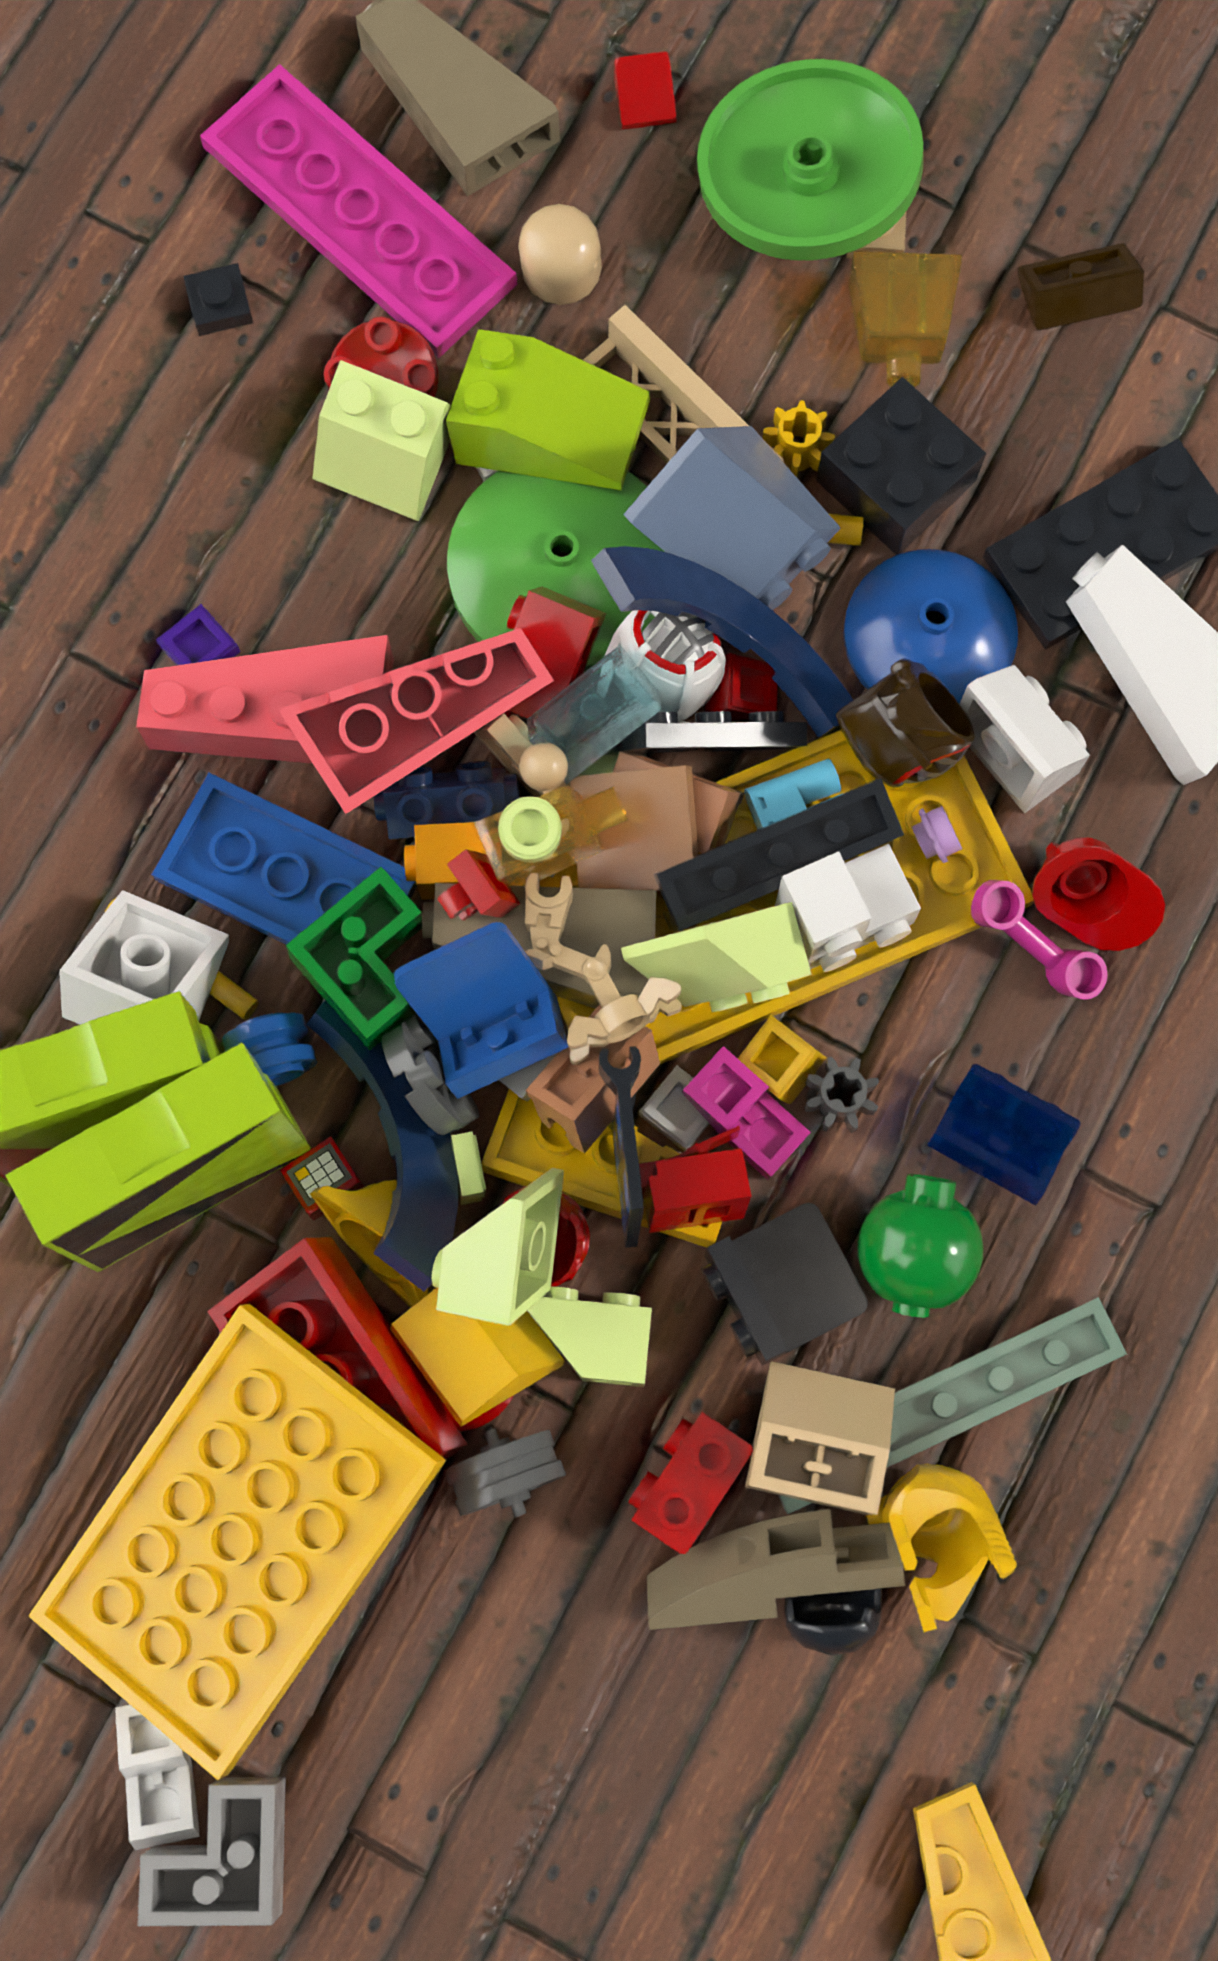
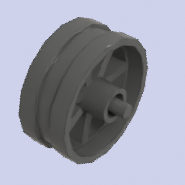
M496 1428L484 1433L488 1445L479 1448L481 1454L444 1470L448 1484L453 1486L458 1499L455 1503L460 1516H465L499 1503L501 1509L511 1506L515 1518L527 1513L523 1501L531 1498L529 1491L566 1476L562 1462L557 1460L553 1450L555 1443L550 1430L538 1432L511 1442L509 1437L500 1440Z

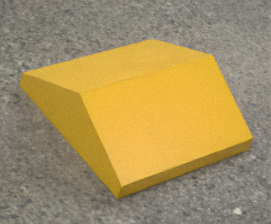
M437 1287L391 1323L390 1327L391 1332L460 1426L465 1425L559 1369L565 1361L527 1311L510 1326L436 1310Z

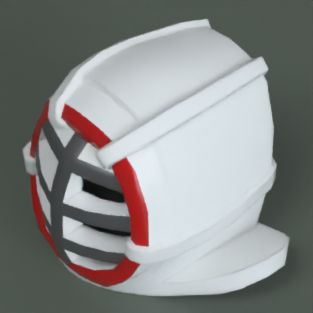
M632 611L617 628L602 661L596 692L605 697L607 689L613 680L631 704L635 703L639 706L651 696H656L653 700L650 699L643 705H647L651 700H656L653 704L647 705L643 710L647 709L651 704L654 705L658 702L655 707H650L646 712L658 706L654 712H677L678 723H681L692 716L701 706L704 707L708 703L724 676L726 658L721 647V641L718 635L705 628V620L686 612L674 616L656 611ZM651 613L655 618L641 632L645 619Z

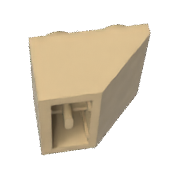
M771 1361L745 1488L869 1516L877 1515L890 1451L895 1389Z

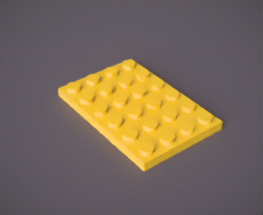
M239 1305L28 1616L214 1778L220 1780L232 1771L446 1460L252 1305Z

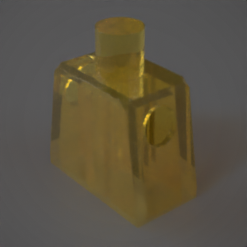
M853 252L848 289L860 357L868 363H887L886 382L888 386H893L903 376L911 385L916 387L921 383V364H937L941 362L951 322L962 255Z
M569 785L538 796V798L549 802L556 809L561 821L564 819L569 820V829L561 837L557 849L549 857L538 862L519 861L506 852L501 844L498 832L499 819L503 811L481 819L474 824L497 880L510 886H525L526 879L530 873H538L539 880H542L603 851V844L598 833L627 821L628 817L614 786L585 799Z

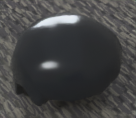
M882 1588L786 1597L784 1604L786 1627L791 1632V1636L804 1648L830 1656L856 1652L876 1635L879 1628L882 1612Z

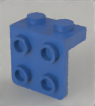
M501 922L490 923L400 966L394 972L396 988L439 1042L445 1083L457 1099L568 1048L556 994L508 927Z

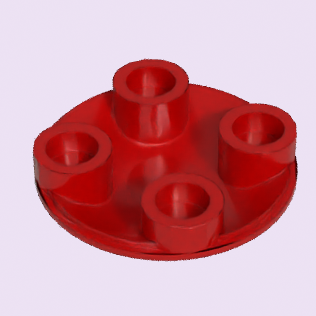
M382 316L362 323L344 335L336 345L330 360L325 365L324 379L328 385V391L340 360L432 397L436 396L438 389V364L434 352L426 339L407 324Z

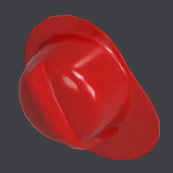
M1091 837L1074 838L1060 845L1051 841L1046 847L1047 858L1034 878L1032 897L1036 909L1047 919L1056 923L1082 942L1100 950L1122 951L1139 946L1155 934L1163 922L1166 905L1161 888L1149 875L1115 853L1105 842Z

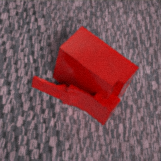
M740 1125L703 1142L696 1143L679 1155L664 1160L639 1163L642 1196L649 1233L744 1218L752 1195L742 1148L708 1153L710 1150L737 1138L740 1132Z

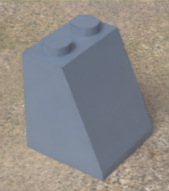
M752 426L697 428L623 514L631 524L665 552L691 560L719 573L745 589L771 610L777 608L788 598L792 592L789 584L802 570L804 572L809 571L827 556L831 549L827 543L841 529Z

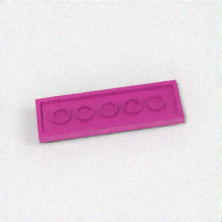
M280 64L200 135L203 148L390 316L419 332L429 343L434 355L438 359L517 285V273Z

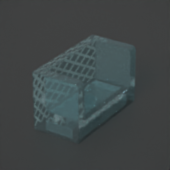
M619 645L527 719L528 739L533 746L542 743H552L564 752L568 762V771L564 782L568 784L662 709L658 689L636 665L623 647Z

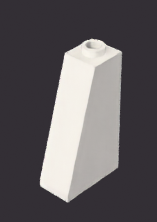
M1121 545L1105 558L1097 552L1073 577V580L1080 586L1068 598L1066 603L1172 774L1182 785H1186L1206 776L1218 762V632L1125 546Z

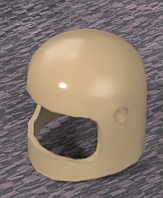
M555 204L545 206L529 217L522 227L518 248L523 279L530 291L543 301L558 305L575 303L590 294L599 281L602 262L598 232L588 215L576 207Z

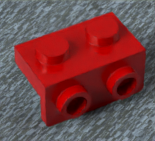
M703 1412L694 1424L684 1417L682 1418L663 1447V1450L673 1457L659 1477L648 1470L628 1500L629 1504L638 1509L631 1521L679 1554H686L753 1452V1447Z

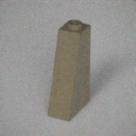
M376 0L364 12L356 16L361 50L467 196L560 141L559 111L551 100L419 1Z
M435 883L434 902H424L422 935L423 938L432 939L434 950L494 922L505 924L524 951L533 950L531 934L526 932L525 886H509L520 901V904L502 918L481 915L478 911L465 921H462L459 916L450 919L437 898L455 884ZM539 887V894L544 897H553L558 894L561 887ZM573 888V900L559 943L590 957H595L600 947L606 944L611 953L609 975L621 997L630 994H636L639 997L649 980L623 959L621 948L655 939L656 890ZM554 967L547 970L537 968L556 996L595 1009L598 1007L599 1002L585 979Z

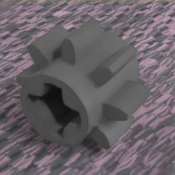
M832 1056L828 1057L825 1062L827 1075L824 1079L818 1075L809 1074L805 1082L809 1088L818 1092L816 1097L811 1098L806 1103L804 1109L806 1112L820 1111L825 1117L823 1130L826 1132L832 1127L834 1122H845L847 1129L854 1133L858 1128L856 1116L858 1111L874 1116L878 1109V1106L873 1101L866 1099L868 1092L877 1087L879 1080L878 1078L864 1079L858 1072L861 1062L858 1058L851 1063L850 1067H838ZM834 1083H839L843 1091L853 1089L855 1092L848 1105L849 1107L844 1108L840 1099L829 1100L828 1096L834 1087Z

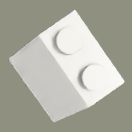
M1012 665L979 677L968 684L960 705L969 716L974 729L975 739L969 747L1025 814L1079 774L1090 754L1085 750L1087 747L1086 742L1080 731L1067 720L1062 722L1049 707V698L1041 684L1031 676L1024 677L1019 669Z
M122 890L59 970L62 1017L81 1025L90 1020L180 991L195 1009L199 1021L229 944V935Z

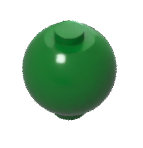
M909 1173L906 1176L904 1190L887 1195L871 1209L863 1222L858 1239V1258L861 1270L871 1288L881 1298L893 1302L892 1311L895 1313L927 1318L929 1317L930 1308H944L963 1297L979 1275L984 1252L982 1234L970 1210L954 1198L957 1182L953 1180Z

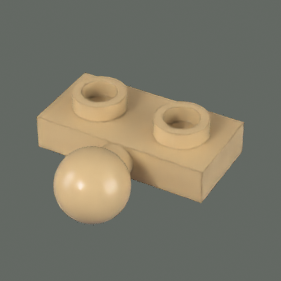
M503 713L474 732L502 765L506 767L510 774L517 773L519 784L531 797H538L549 802L565 818L573 812L569 778L571 774H568L567 758L558 746L548 742L535 743L537 738L532 730L513 714L508 718Z

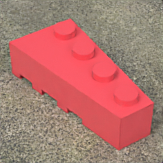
M519 628L278 708V711L345 814H347L554 680L522 629Z
M388 635L144 670L136 727L149 749L312 763L281 716L278 708L392 671L394 658Z

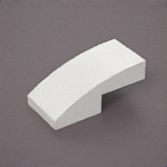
M131 1705L116 1707L119 1770L126 1781L129 1842L135 1850L199 1837L191 1757Z

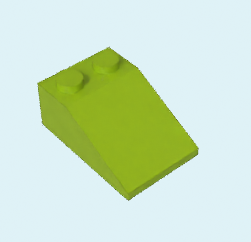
M478 329L446 419L456 464L622 490L650 402V391L534 337Z

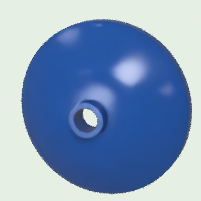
M923 549L893 556L877 565L861 580L847 607L843 636L850 666L867 690L891 673V665L900 659L907 658L913 662L923 664L928 671L933 672L960 704L968 684L979 677L1012 665L1018 643V624L1014 607L1006 590L987 569L960 554L944 550ZM930 611L940 612L946 621L942 624H933L928 621L926 614Z

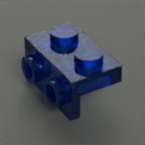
M972 1064L953 1094L927 1146L1036 1206L1045 1194L1062 1155L1077 1134L1081 1122L1062 1111L1055 1104L1046 1102L1009 1082L1002 1075L991 1072L978 1064Z

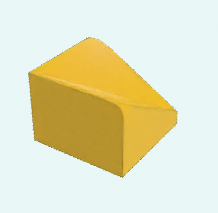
M770 1015L737 1059L768 1085V1090L785 1103L791 1104L806 1086L805 1082L809 1074H815L827 1057Z

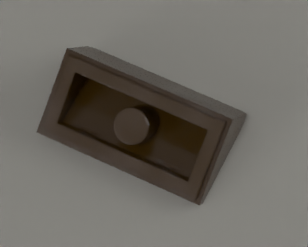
M1125 243L1017 267L1018 278L1028 311L1037 330L1050 329L1138 309L1143 304L1144 270Z

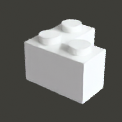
M889 844L846 863L838 851L782 876L775 906L792 902L809 967L812 969L821 965L824 972L837 969L849 963L857 956L854 951L855 949L875 940L879 947H885L903 939L912 932L909 925L914 924L921 909Z

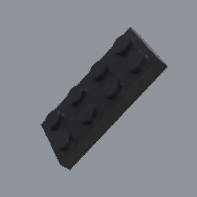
M1178 438L986 548L983 558L1046 650L1082 629L1066 601L1080 586L1073 580V577L1095 553L1098 552L1105 558L1123 545L1164 582L1217 551L1218 494Z

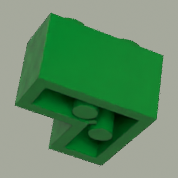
M379 867L286 944V948L295 966L369 1051L382 1041V1035L415 1013L411 1005L396 988L394 974L383 961L422 929V912L382 867Z

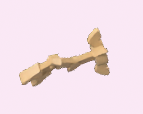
M530 873L525 885L526 932L531 934L533 950L525 951L535 967L541 970L554 967L585 979L602 1008L595 1015V1018L574 1017L567 1037V1044L571 1048L570 1062L573 1065H578L589 1058L590 1047H605L609 1043L619 1042L636 1034L647 1024L654 1022L659 1012L666 1016H671L681 1011V1002L676 999L681 994V985L666 978L650 977L639 997L636 994L621 997L609 975L611 953L606 944L600 947L595 957H590L561 945L559 941L573 900L571 879L569 876H562L561 888L558 894L553 897H544L539 894L538 873Z

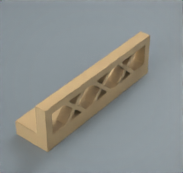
M626 305L608 319V339L583 359V361L600 368L617 354L632 369V384L650 391V398H662L671 407V422H654L644 419L639 437L666 464L677 453L676 435L691 436L697 428L749 426ZM638 376L647 384H638ZM677 414H678L685 422H677ZM661 435H670V444ZM772 449L784 463V459L774 449Z

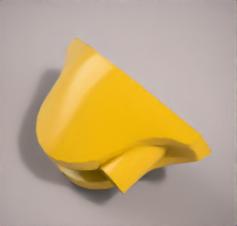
M397 1180L370 1184L356 1191L340 1190L330 1186H322L313 1190L310 1193L311 1197L340 1237L364 1264L410 1308L428 1295V1288L423 1292L373 1254L383 1236L389 1219L393 1191L397 1187Z

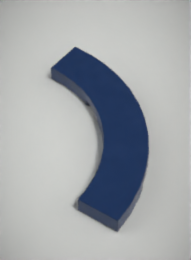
M628 546L604 548L591 560L620 611H656L674 616L686 612L705 620V628L723 638L743 653L752 649L773 668L774 675L772 679L792 700L816 736L821 738L841 730L835 713L853 701L849 692L816 651L786 621L745 589L696 562L649 548Z
M324 1000L306 1025L334 1049L360 1082L363 1080L367 1081L381 1107L377 1114L386 1135L391 1158L396 1160L397 1187L393 1191L387 1225L373 1254L424 1292L432 1284V1269L435 1258L441 1249L451 1243L458 1210V1174L451 1144V1135L449 1133L446 1135L436 1133L413 1109L405 1097L413 1089L406 1078L405 1072L394 1078L383 1051L382 1041L369 1051L328 1002Z

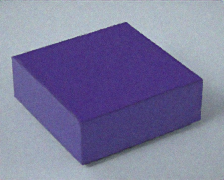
M202 604L156 639L160 648L176 666L232 658L241 652L237 643Z

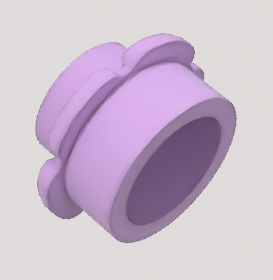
M943 806L927 813L923 808L919 810L922 822L912 826V829L926 859L938 854L943 863L948 862L947 856L962 850V846Z

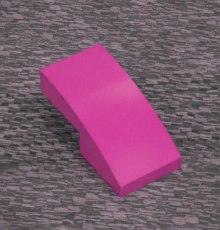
M723 1046L682 1090V1093L719 1134L740 1125L738 1137L728 1143L734 1149L742 1148L744 1159L769 1180L811 1132L766 1092L769 1088L768 1085Z

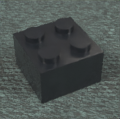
M902 376L821 452L816 481L853 516L864 517L863 525L893 553L898 555L977 481L986 452Z

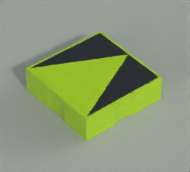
M240 1043L163 1086L126 1110L90 1127L5 1176L41 1244L96 1272H100L287 1166L311 1150V1147L278 1088L268 1075L262 1072L257 1061L245 1045Z

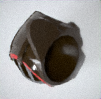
M907 658L900 659L891 665V673L879 680L861 696L835 713L844 736L864 769L875 779L881 778L884 784L892 788L901 787L904 783L923 782L944 774L963 757L975 739L974 729L969 716L950 690L933 672L928 671L923 664L913 662Z

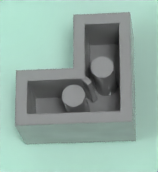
M224 1777L209 1785L207 1845H158L140 1855L138 1926L273 1925L283 1913L286 1777Z

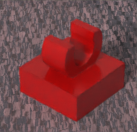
M465 849L447 863L458 883L444 891L437 900L450 919L459 916L462 921H465L478 911L481 915L502 918L520 904V901L487 854Z

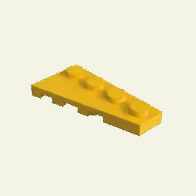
M509 1089L481 1163L483 1172L526 1187L551 1168L564 1170L562 1191L569 1194L578 1205L622 1219L612 1130L607 1126L584 1154L571 1145L566 1137V1131L560 1124L555 1122L551 1128H548L541 1121L532 1099L527 1102ZM634 1125L639 1163L664 1160L680 1154L667 1145L662 1147L637 1131L638 1127ZM644 1207L641 1226L648 1228ZM722 1222L660 1232L707 1248L715 1244Z
M972 1782L913 1808L939 1961H1051L976 1785Z

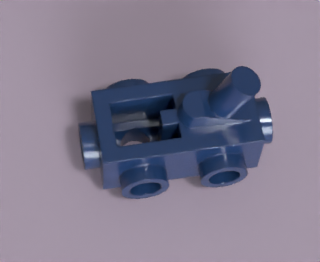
M472 761L457 765L456 772L432 774V768L420 766L373 796L377 821L387 820L389 839L415 837L414 825L487 821L491 835L493 864L497 867L509 860L501 856L499 852L500 837L498 824L504 809L511 802L520 798L517 773L506 774V767L492 768L490 762Z

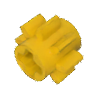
M800 401L797 407L786 412L779 407L775 408L773 418L775 427L764 428L762 439L770 447H774L773 449L784 459V464L797 477L799 471L806 470L809 467L818 471L821 452L835 440V435L829 432H822L827 422L828 414L826 412L816 414L811 409L806 408L805 401ZM793 436L803 437V443L793 442Z

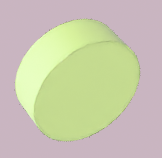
M522 797L511 802L504 809L499 819L498 832L501 844L510 856L522 862L532 863L542 861L554 853L561 841L562 825L558 812L549 802L538 797Z

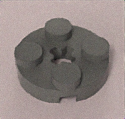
M417 1013L401 1021L382 1035L383 1051L394 1078L405 1072L406 1078L413 1089L405 1097L416 1113L432 1130L440 1135L450 1134L479 1118L478 1107L470 1094L457 1099L447 1087L437 1039Z

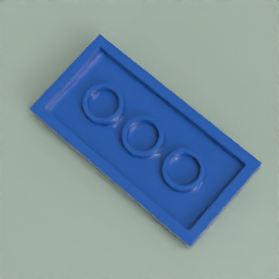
M209 772L151 874L157 882L284 944H288L379 867H382L410 899L417 888L416 881H406L405 867Z

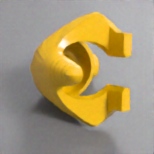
M917 1464L895 1483L888 1495L880 1498L878 1514L866 1515L869 1525L890 1523L905 1570L915 1569L917 1564L915 1556L937 1563L936 1571L930 1578L914 1577L909 1585L924 1632L937 1629L934 1619L949 1621L956 1615L988 1560L991 1561V1565H994V1569L997 1570V1574L1002 1579L1015 1571L1017 1562L1014 1559L999 1518L987 1493L973 1477L953 1468L934 1464Z

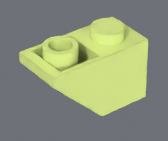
M551 1286L550 1290L527 1310L582 1381L644 1387L652 1308L640 1307V1296L607 1292L603 1293L602 1303L578 1300L579 1290Z

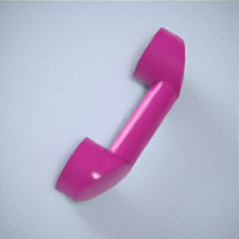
M988 880L977 889L971 905L974 922L982 927L1002 930L1045 966L1046 977L1050 985L1057 992L1069 997L1087 1000L1096 997L1103 990L1107 981V967L1104 960L1093 952L1061 949L1022 916L1025 908L1024 896L1016 884L1004 880Z

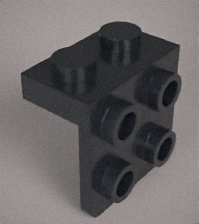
M804 1203L734 1240H731L729 1236L706 1249L704 1256L708 1264L701 1267L702 1274L717 1301L724 1298L728 1300L737 1318L736 1321L730 1324V1327L744 1355L748 1358L756 1354L761 1366L861 1315L867 1308L868 1302L864 1292L819 1208L812 1203Z

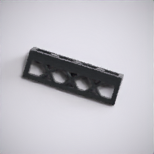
M882 779L872 780L653 874L668 909L663 915L670 930H685L778 890L782 876L838 851L845 861L899 838L904 833Z

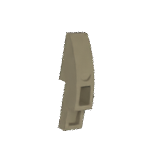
M826 1509L757 1522L702 1542L690 1548L686 1554H679L647 1575L649 1630L778 1618L776 1598L905 1586L903 1563L890 1523L833 1528L831 1510Z

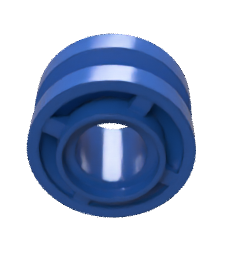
M300 1013L262 1015L241 1023L226 1033L221 1039L225 1052L243 1043L257 1061L262 1072L268 1075L275 1086L299 1078L317 1064L313 1046L299 1044V1040L308 1033L304 1016Z

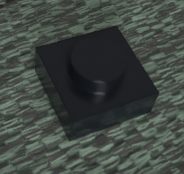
M238 263L183 276L199 336L254 323Z

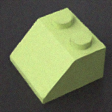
M340 360L319 415L312 479L419 522L450 442L446 419L451 405Z
M792 902L621 948L623 959L648 979L650 977L666 978L681 985V994L676 999L681 1002V1005L686 1007L709 1001L712 1012L748 1003L745 995L748 992H751L753 1003L790 994L787 982L812 975Z
M551 1168L438 1252L432 1269V1284L438 1288L436 1310L510 1326L550 1290L564 1170Z

